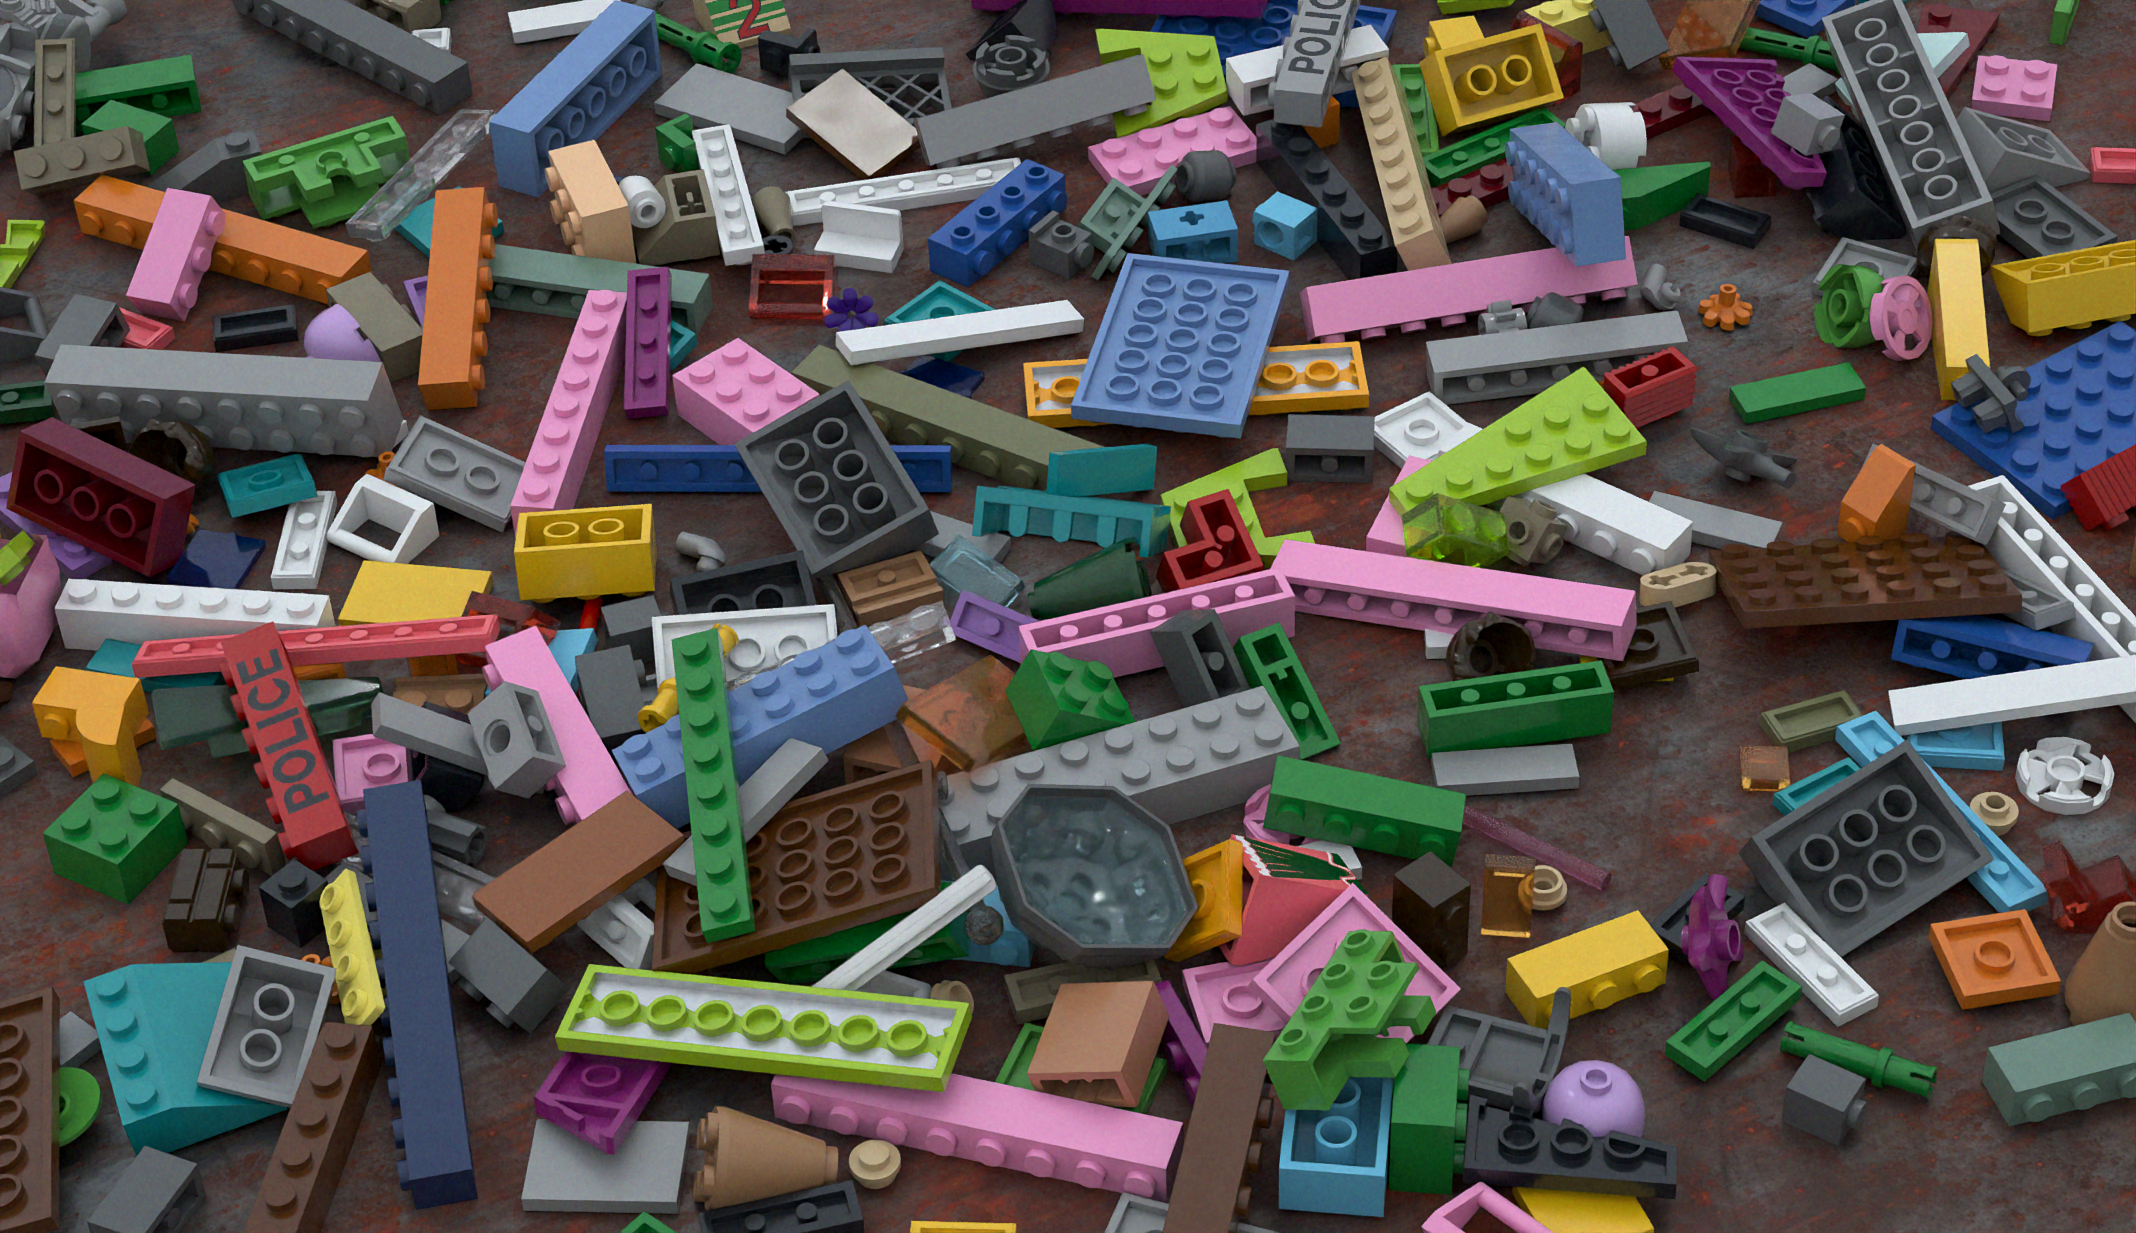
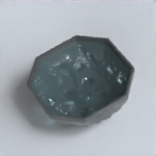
M1027 784L992 831L991 849L996 870L999 898L1004 904L1011 924L1041 949H1050L1062 960L1083 964L1087 969L1096 967L1099 970L1107 968L1111 971L1120 966L1132 967L1139 962L1165 956L1199 908L1170 826L1114 786Z

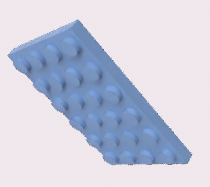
M1127 253L1071 404L1072 419L1241 439L1289 288L1290 271Z

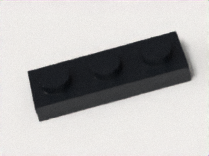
M853 1180L698 1213L702 1233H865L863 1216Z

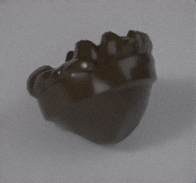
M1960 214L1954 215L1951 220L1943 218L1938 223L1931 224L1920 239L1917 248V265L1920 271L1927 277H1930L1935 239H1978L1981 276L1989 271L1995 257L1996 232L1977 218L1971 219Z
M155 419L149 420L146 427L141 428L138 434L134 436L129 448L130 454L195 484V490L205 485L213 471L214 454L209 441L197 428L182 421L159 422Z
M1488 612L1486 616L1468 621L1454 634L1447 647L1446 666L1453 681L1535 670L1533 663L1535 661L1536 648L1529 629L1512 619L1498 615L1495 612Z

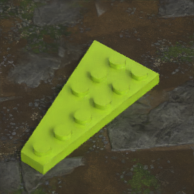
M1583 366L1390 487L1389 502L1410 528L1507 498V496H1514L1646 455L1647 441Z

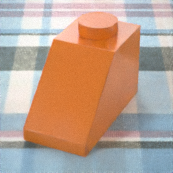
M1883 444L1875 447L1841 501L1837 535L1847 542H1856V539L1862 536H1877L1883 540H1896L1905 534L1916 464Z

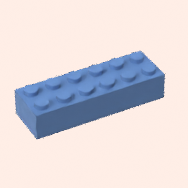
M618 0L613 1L534 79L516 94L507 105L493 116L489 121V133L492 139L494 165L497 170L500 187L539 198L549 188L545 176V168L551 167L548 151L591 140L596 141L662 75L655 10Z
M1557 122L1510 129V142L1505 143V155L1508 165L1513 167L1514 181H1509L1508 183L1511 205H1515L1520 213L1532 225L1538 228L1541 234H1544L1551 244H1554L1561 251L1562 255H1565L1576 267L1625 260L1621 177Z
M866 625L857 629L847 630L841 633L835 640L815 650L802 652L793 661L772 671L762 672L756 675L750 682L728 692L739 788L789 738L820 747L826 755L913 711L894 665ZM679 714L671 717L665 724L645 734L632 736L623 745L612 750L633 796L676 829L690 823Z

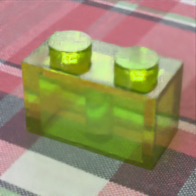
M1437 493L1401 515L1407 556L1422 560L1485 568L1509 554L1504 513Z

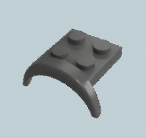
M1560 987L1556 990L1548 1030L1446 1005L1427 1045L1460 1047L1459 1068L1469 1069L1468 1100L1470 1095L1488 1099L1487 1105L1510 1110L1512 1105L1533 1110V1114H1536L1542 1109L1549 1083L1558 1075L1569 1026L1571 992L1566 987Z

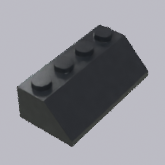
M1828 95L1825 96L1822 100L1845 114L1840 127V137L1833 146L1832 151L1818 153L1827 172L1822 187H1808L1805 190L1814 207L1815 212L1812 213V217L1822 231L1826 233L1831 231L1840 239L1842 237L1855 241L1901 239L1907 234L1904 223L1863 125Z

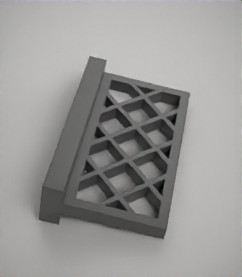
M943 47L789 54L788 83L789 90L792 92L793 102H796L805 95L804 93L810 92L843 68L890 108L904 115L903 118L914 127L913 119L927 116L922 112L929 106L940 112L952 108L944 70L945 57ZM921 86H937L930 93L920 88ZM883 88H899L892 95L882 90ZM909 93L921 101L916 106L911 107L902 102L901 99ZM798 127L799 138H811Z

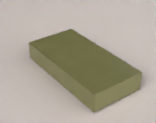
M1842 690L1762 712L1759 725L1779 754L1783 755L1835 740L1837 726L1861 717L1863 714L1848 693Z

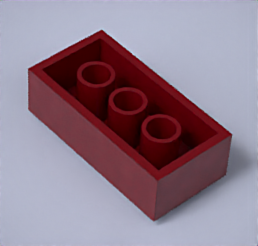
M52 417L20 430L6 509L151 577L181 562L196 485Z

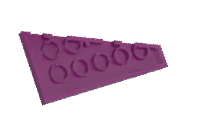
M1676 57L1672 71L1684 82V86L1693 91L1703 101V105L1712 110L1722 120V124L1731 129L1741 139V143L1750 148L1761 159V163L1770 168L1781 179L1780 182L1784 186L1795 190H1802L1804 187H1822L1827 172L1819 154L1806 156L1771 133L1783 98L1791 96L1790 93L1783 90L1785 83L1783 76L1775 73L1777 69L1775 60Z

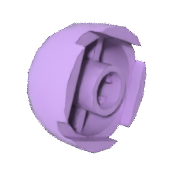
M335 304L322 311L310 322L305 331L304 348L308 355L306 358L381 362L369 338L364 341L356 330L361 326L339 304Z
M1599 1060L1579 1061L1565 1067L1549 1083L1541 1111V1120L1560 1126L1563 1118L1569 1119L1578 1124H1583V1127L1592 1134V1137L1606 1136L1613 1130L1642 1138L1645 1127L1646 1114L1641 1089L1625 1070L1613 1063Z

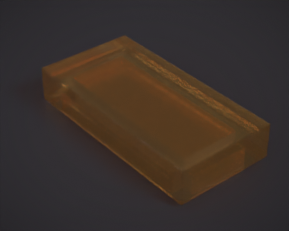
M1485 854L1481 935L1530 938L1535 857Z

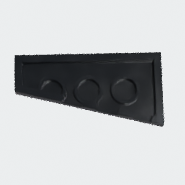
M1470 1095L1463 1183L1477 1184L1482 1181L1486 1185L1675 1199L1678 1147L1613 1130L1606 1136L1592 1137V1134L1583 1127V1124H1578L1572 1120L1563 1118L1559 1126L1555 1123L1533 1118V1110L1512 1105L1510 1112L1488 1107V1099Z

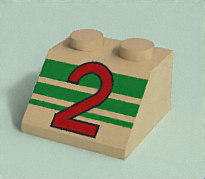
M693 0L695 17L703 29L715 34L719 41L723 43L732 42L738 45L740 49L758 44L757 37L764 30L787 36L792 34L782 0Z

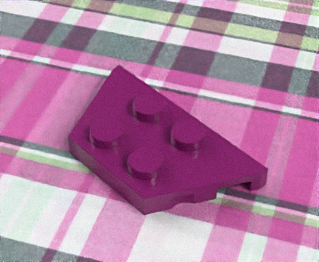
M565 1051L534 1096L536 1114L606 1154L615 1155L673 1063Z

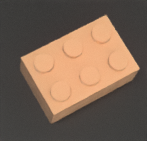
M591 140L548 151L551 167L545 168V176L550 191H554L555 200L550 201L551 214L555 224L561 223L563 240L566 246H571L572 255L636 264L629 205L596 141Z

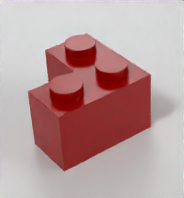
M1229 489L1187 502L1179 526L1188 545L1163 553L1156 578L1162 592L1167 593L1262 571L1264 565Z

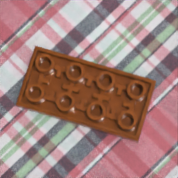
M626 790L471 896L475 907L532 954L539 948L548 945L555 937L580 920L590 916L593 911L628 890L631 885L651 871L662 866L685 842V837L680 831Z

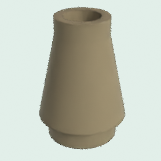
M775 186L759 190L753 198V209L756 218L770 236H785L793 241L795 232L792 223L789 195Z

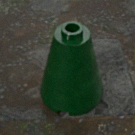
M1136 537L1118 541L1035 582L1034 592L1028 593V603L1032 617L1034 619L1041 618V621L1153 596L1145 560L1136 561L1135 552L1132 551L1140 548Z

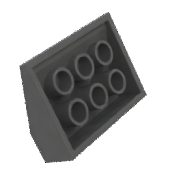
M850 380L734 443L796 550H803L807 568L814 579L901 556L939 535L930 509Z
M1908 739L1752 836L1738 853L1765 892L1778 905L1786 903L1841 958L1994 860L1993 856Z

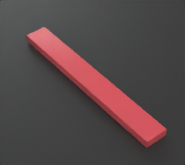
M493 614L278 632L287 649L292 666L486 652L485 646L496 642L500 625L498 615ZM239 634L144 641L132 662L135 678L221 672L219 663L227 660L221 642Z

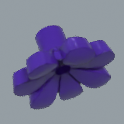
M846 288L843 291V299L834 296L828 299L826 306L834 312L825 316L824 323L828 328L838 327L837 332L867 328L866 326L874 327L878 324L879 317L876 313L869 312V309L874 304L873 299L869 295H864L859 299L854 288ZM850 311H854L856 315H852Z

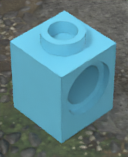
M1277 191L1254 211L1252 224L1254 226L1255 245L1294 261L1317 241V208Z

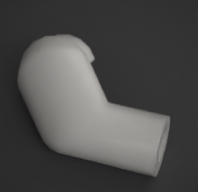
M1652 264L1647 269L1640 293L1658 310H1671L1676 306V302L1681 297L1680 289L1677 287L1674 291H1671L1672 283H1665L1667 277L1666 268L1660 264Z
M684 531L677 538L676 551L678 553L700 559L696 565L698 571L703 572L721 568V565H725L726 555L714 540Z

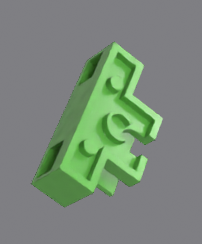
M393 116L242 161L250 200L262 220L280 217L287 212L301 209L313 229L322 226H332L339 221L358 215H367L375 210L388 207V201L378 185L392 183L399 178L413 174L406 135Z
M1366 929L1349 931L1264 1057V1065L1283 1109L1328 1111L1350 1077L1395 1078L1410 1055L1403 1038H1379L1376 1036L1378 1034L1384 1037L1388 1036L1387 1028L1395 1026H1410L1413 1035H1422L1436 1014V1009L1430 996L1403 995L1418 972L1419 967L1417 963H1405L1393 931H1369Z

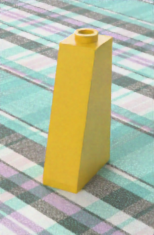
M1935 239L1927 296L1932 309L1931 341L1942 400H1956L1951 383L1969 372L1966 359L1977 353L1990 368L1978 239Z

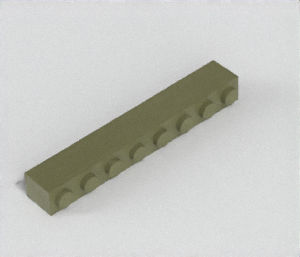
M818 345L791 372V375L818 392L820 396L850 380L886 439L901 445H951L953 464L1019 488L1046 491L1049 452L1104 448V446L872 363L850 365L841 352L822 345Z

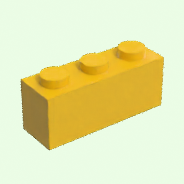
M1637 910L1507 958L1505 993L1530 1026L1546 1029L1549 1026L1554 995L1558 988L1566 987L1571 992L1569 1020L1596 1009L1607 1008L1617 1001L1641 992H1650L1656 987L1665 984L1669 949Z

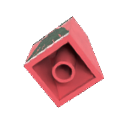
M1231 834V840L1243 843L1242 936L1218 947L1230 965L1242 966L1275 958L1352 883L1367 897L1369 894L1338 854Z

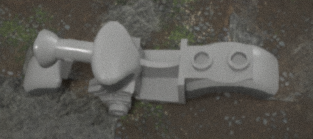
M0 0V18L13 21L12 23L0 25V153L7 149L11 150L18 139L23 137L25 121L28 115L34 114L35 40L75 38L77 44V73L86 72L90 68L91 42L107 26L118 24L126 17L127 8L123 0H87L86 3L82 0Z

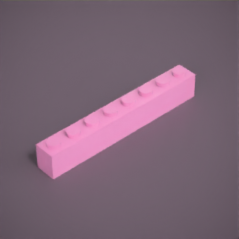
M1625 236V260L1576 267L1555 247L1306 287L1299 292L1307 341L1320 340V344L1346 342L1345 336L1359 333L1361 340H1369L1386 336L1385 329L1401 327L1402 334L1425 330V323L1440 320L1442 327L1456 326L1467 323L1466 316L1488 313L1487 305H1490L1492 302L1511 300L1512 309L1522 308L1524 313L1528 314L1536 296L1543 298L1549 292H1555L1580 305L1586 304V297L1601 295V301L1625 298V291L1638 285L1630 238Z
M610 290L588 291L510 505L515 538L519 513L570 510L574 508L625 361L627 292H613Z
M1286 539L1270 568H1281L1295 595V611L1422 631L1429 629L1454 635L1468 621L1486 616L1488 612H1495L1529 629L1535 648L1623 661L1637 626L1636 591Z
M951 1073L945 1092L775 1074L771 1083L775 1118L787 1120L794 1124H806L834 1130L844 1135L852 1134L875 1140H884L893 1145H903L931 1151L941 1156L949 1155L981 1162L987 1166H1000L1023 1171L1037 1177H1050L1069 1181L1088 1188H1101L1119 1193L1126 1192L1165 1203L1168 1201L1175 1182L1184 1146L1183 1122Z

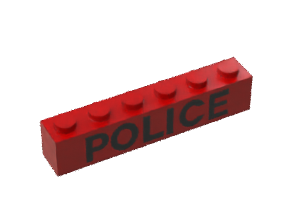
M272 621L222 641L221 645L227 660L220 662L219 665L229 689L236 686L238 691L237 694L230 696L239 720L241 722L248 720L250 727L243 729L242 733L252 756L260 755L261 761L255 763L254 768L263 789L271 788L273 796L265 800L275 824L283 823L285 831L278 833V838L288 860L297 858L298 862L315 871L359 853L290 657L274 622Z

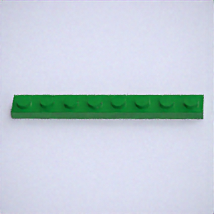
M717 628L671 639L701 928L707 943L756 931L723 645Z

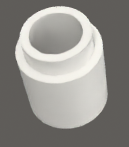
M628 176L619 183L618 186L629 205L630 219L634 226L649 228L656 225L663 218L666 209L665 201L647 178Z

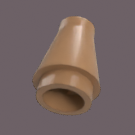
M1472 195L1466 198L1459 197L1439 217L1446 244L1482 231L1483 225L1488 221V215L1483 204Z

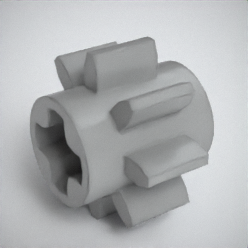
M1511 300L1492 302L1490 305H1487L1488 313L1479 314L1478 317L1480 335L1527 329V321L1523 309H1512Z

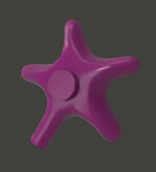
M1719 874L1710 875L1707 886L1700 887L1694 894L1689 911V925H1685L1681 932L1683 953L1688 955L1689 963L1697 970L1704 987L1713 1001L1728 990L1727 970L1729 963L1741 961L1744 955V947L1740 941L1739 926L1735 920H1728L1724 908L1728 879Z

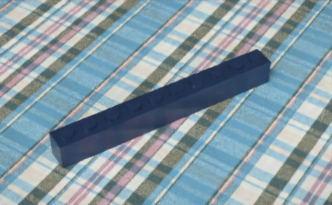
M421 780L363 789L365 809L356 810L361 839L369 837V845L361 846V856L365 875L373 874L374 882L365 883V891L369 912L377 911L378 920L369 921L373 949H382L383 958L375 959L380 986L387 990V997H383L385 1009L380 1015L382 1027H391L392 1036L383 1038L387 1068L396 1067L397 1074L396 1077L387 1078L392 1108H401V1117L392 1119L396 1148H405L406 1159L397 1160L401 1190L412 1191L416 1210L478 1199L428 815Z

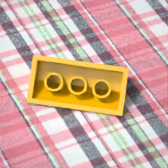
M2136 240L1991 266V275L2011 324L2025 330L2031 336L2049 335L2053 333V328L2064 326L2071 329L2088 328L2092 325V321L2102 319L2110 322L2126 321L2131 318V314L2136 313Z

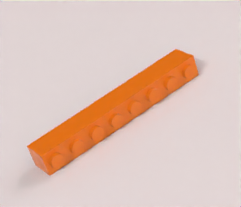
M102 174L74 199L81 232L144 250L166 192ZM222 209L226 214L224 230L220 236H217L211 252V263L208 270L328 304L326 289L365 273H372L368 250Z

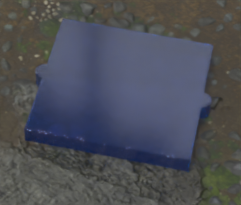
M929 355L918 356L906 370L899 372L900 374L972 399V394L985 380V375L982 372Z
M199 529L167 576L168 585L239 590L267 547L266 542L261 539L238 536L236 532L227 534Z

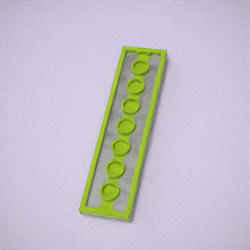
M589 964L555 1035L559 1051L945 1092L971 1022L972 1013L970 1004L966 1002L663 971L653 972L652 970Z

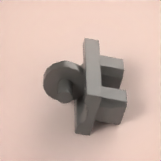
M1977 353L1966 359L1969 372L1951 383L1954 396L1959 404L1966 408L1982 398L1985 400L1971 408L1977 425L1985 434L2003 424L2012 433L2024 428V424L2016 415L2015 409L2017 407V400L2021 402L2028 397L2026 390L2031 383V377L2028 372L2020 366L2009 368L2001 366L1994 374Z

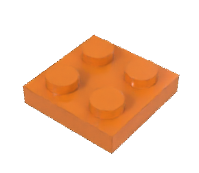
M2026 909L1930 924L1928 938L1962 1010L2059 994L2061 980Z

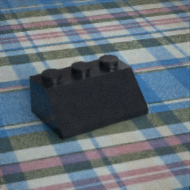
M803 550L670 578V598L674 615L817 605Z

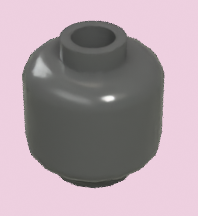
M1219 150L1188 152L1181 162L1177 164L1176 168L1178 170L1174 175L1177 190L1188 201L1193 203L1223 201L1229 195L1237 179L1234 165L1231 164L1227 155Z
M1549 292L1543 298L1536 296L1526 316L1527 329L1581 323L1584 309L1580 304L1555 292Z

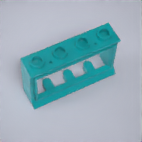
M1000 485L998 488L977 486L972 536L982 537L1003 530L1009 531L1015 537L1028 533L1052 536L1058 542H1065L1069 539L1097 542L1103 548L1125 538L1135 536L1140 545L1139 557L1148 558L1167 549L1171 506L1090 496L1066 497L1046 494V491Z

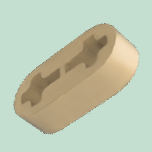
M1687 562L1648 573L1640 578L1639 601L1643 606L1671 601L1675 608L1709 598L1716 593V568L1707 563Z

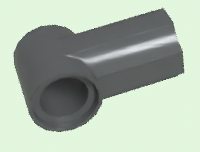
M424 795L432 852L465 865H476L484 856L485 847L489 840L487 827L447 814L444 807L437 800Z

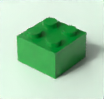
M1031 649L1005 690L1033 751L1135 722L1128 708V703L1123 698L1113 678V673L1108 666L1098 661L1086 662L1068 658L1058 652L1046 653Z
M105 773L42 833L55 874L128 905L189 844L178 803Z
M1405 1043L1410 1055L1394 1080L1389 1190L1452 1195L1453 1174H1463L1465 1143L1455 1142V1140H1465L1468 1103H1458L1457 1100H1468L1469 1069L1459 1068L1460 1047Z

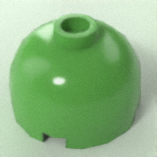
M1837 264L1829 269L1818 287V290H1824L1822 304L1815 303L1814 306L1815 325L1821 340L1826 344L1833 342L1834 347L1852 349L1864 348L1877 341L1871 331L1870 307L1874 293L1883 292L1885 286L1881 285V282L1884 278L1870 268L1857 265Z

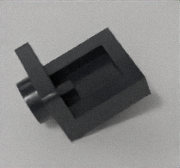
M808 28L799 38L769 30H764L757 37L760 68L789 77V54L820 53V47L817 43V32L814 29Z

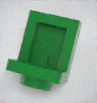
M683 114L655 128L659 160L668 169L676 173L699 170L696 142L693 141L691 132L693 130L692 117L688 114Z

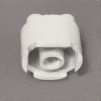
M1632 102L1583 104L1576 112L1575 118H1568L1566 121L1565 130L1612 170L1636 168L1638 156H1646L1647 138L1644 119L1641 112H1633L1631 108L1636 105Z

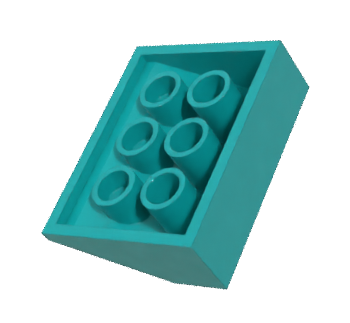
M232 962L131 964L83 981L122 1125L136 1156L144 1146L169 1153L287 1110V1107L197 1086V1080Z

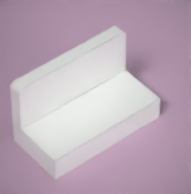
M824 201L821 207L824 231L814 248L815 263L893 273L904 250L901 212L894 209Z

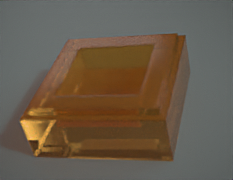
M1740 745L1739 771L1741 790L1781 791L1789 787L1788 747Z

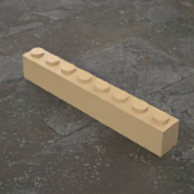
M1387 56L1377 61L1366 62L1359 69L1352 71L1351 75L1395 246L1408 271L1452 264L1405 91Z

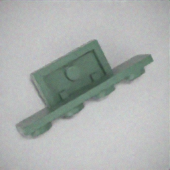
M1171 164L1146 199L1113 177L1077 226L1092 233L1093 245L1105 253L1092 274L1093 278L1099 280L1106 269L1114 273L1127 252L1122 250L1123 246L1131 250L1144 231L1138 226L1142 224L1146 228L1148 227V212L1159 210L1160 207L1155 203L1159 202L1161 205H1164L1175 189L1176 185L1171 182V179L1178 168Z

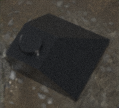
M1019 0L995 19L969 49L966 56L970 60L976 61V52L985 42L991 47L995 44L1005 43V36L1018 35L1034 39L1036 48L1042 52L1045 51L1046 58H1048L1052 53L1048 47L1058 37L1053 1Z

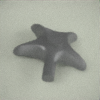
M1691 427V435L1694 440L1707 453L1727 466L1725 474L1746 482H1750L1752 475L1759 476L1787 489L1794 485L1796 474L1785 468L1794 464L1797 461V457L1768 449L1769 441L1767 439L1743 430L1731 431L1728 436Z

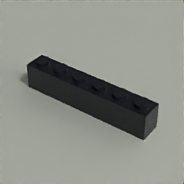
M1274 119L1256 124V163L1280 193L1317 208V240L1347 279L1354 280L1397 273L1398 250L1394 239L1303 126L1276 123Z

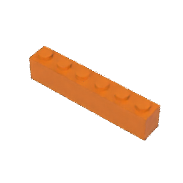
M484 187L436 190L418 378V387L427 411L477 407L478 390H483L485 387V374L481 364V357L487 356L488 344L483 328L484 324L490 322V306L488 299H486V291H492L493 277L489 266V259L495 258V241L491 234V229L498 225V213L496 204L489 203Z

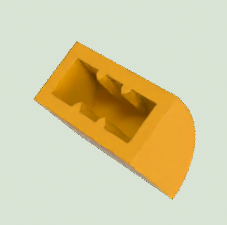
M125 706L78 707L76 726L92 783L105 773L139 787L142 769Z

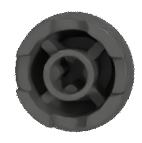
M1018 35L1005 36V43L995 44L991 47L985 42L977 50L976 61L973 65V74L985 98L1045 82L1050 70V63L1046 58V53L1036 48L1035 40Z

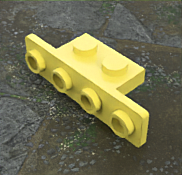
M344 869L336 880L328 884L323 890L319 900L333 968H336L335 978L345 1024L371 1026L385 1009L383 997H387L386 988H381L375 963V959L383 958L382 949H373L371 933L368 931L356 873Z

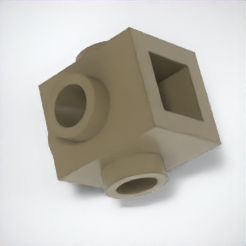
M1507 496L1487 536L1506 547L1507 550L1504 554L1521 565L1528 566L1530 562L1548 564L1550 559H1553L1561 550L1564 543L1563 535L1569 525L1556 518L1555 516L1558 511L1541 500L1534 499L1531 502L1528 499Z

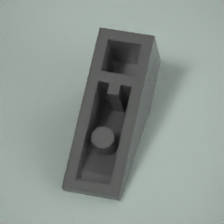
M254 130L233 132L225 137L212 140L147 187L166 192L167 188L210 195L216 202L249 195L242 161L262 155Z

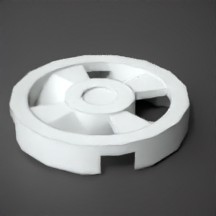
M2052 737L2039 740L2036 749L2029 752L2025 749L2020 754L2015 779L2019 791L2030 803L2048 812L2076 815L2098 809L2109 799L2114 771L2110 760L2105 755L2100 760L2097 756L2090 753V744L2068 737ZM2080 760L2088 763V765L2084 766ZM2083 780L2102 784L2101 791L2096 797L2091 798V796H2086L2080 791ZM2047 789H2050V790H2051V792H2049V793H2044L2043 795L2040 794V793L2046 791Z

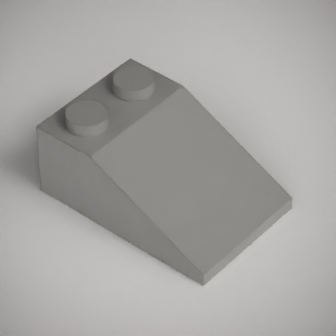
M1967 107L1963 108L1956 119L1989 193L2034 175H2038L2052 187L2084 181L2091 175V172L2049 129Z
M237 945L197 1080V1086L291 1108L320 1029L326 1019L334 989L336 968Z

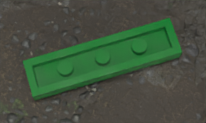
M1543 106L1423 157L1429 183L1433 187H1437L1452 179L1506 158L1505 143L1510 142V129L1557 122L1565 129L1566 123Z

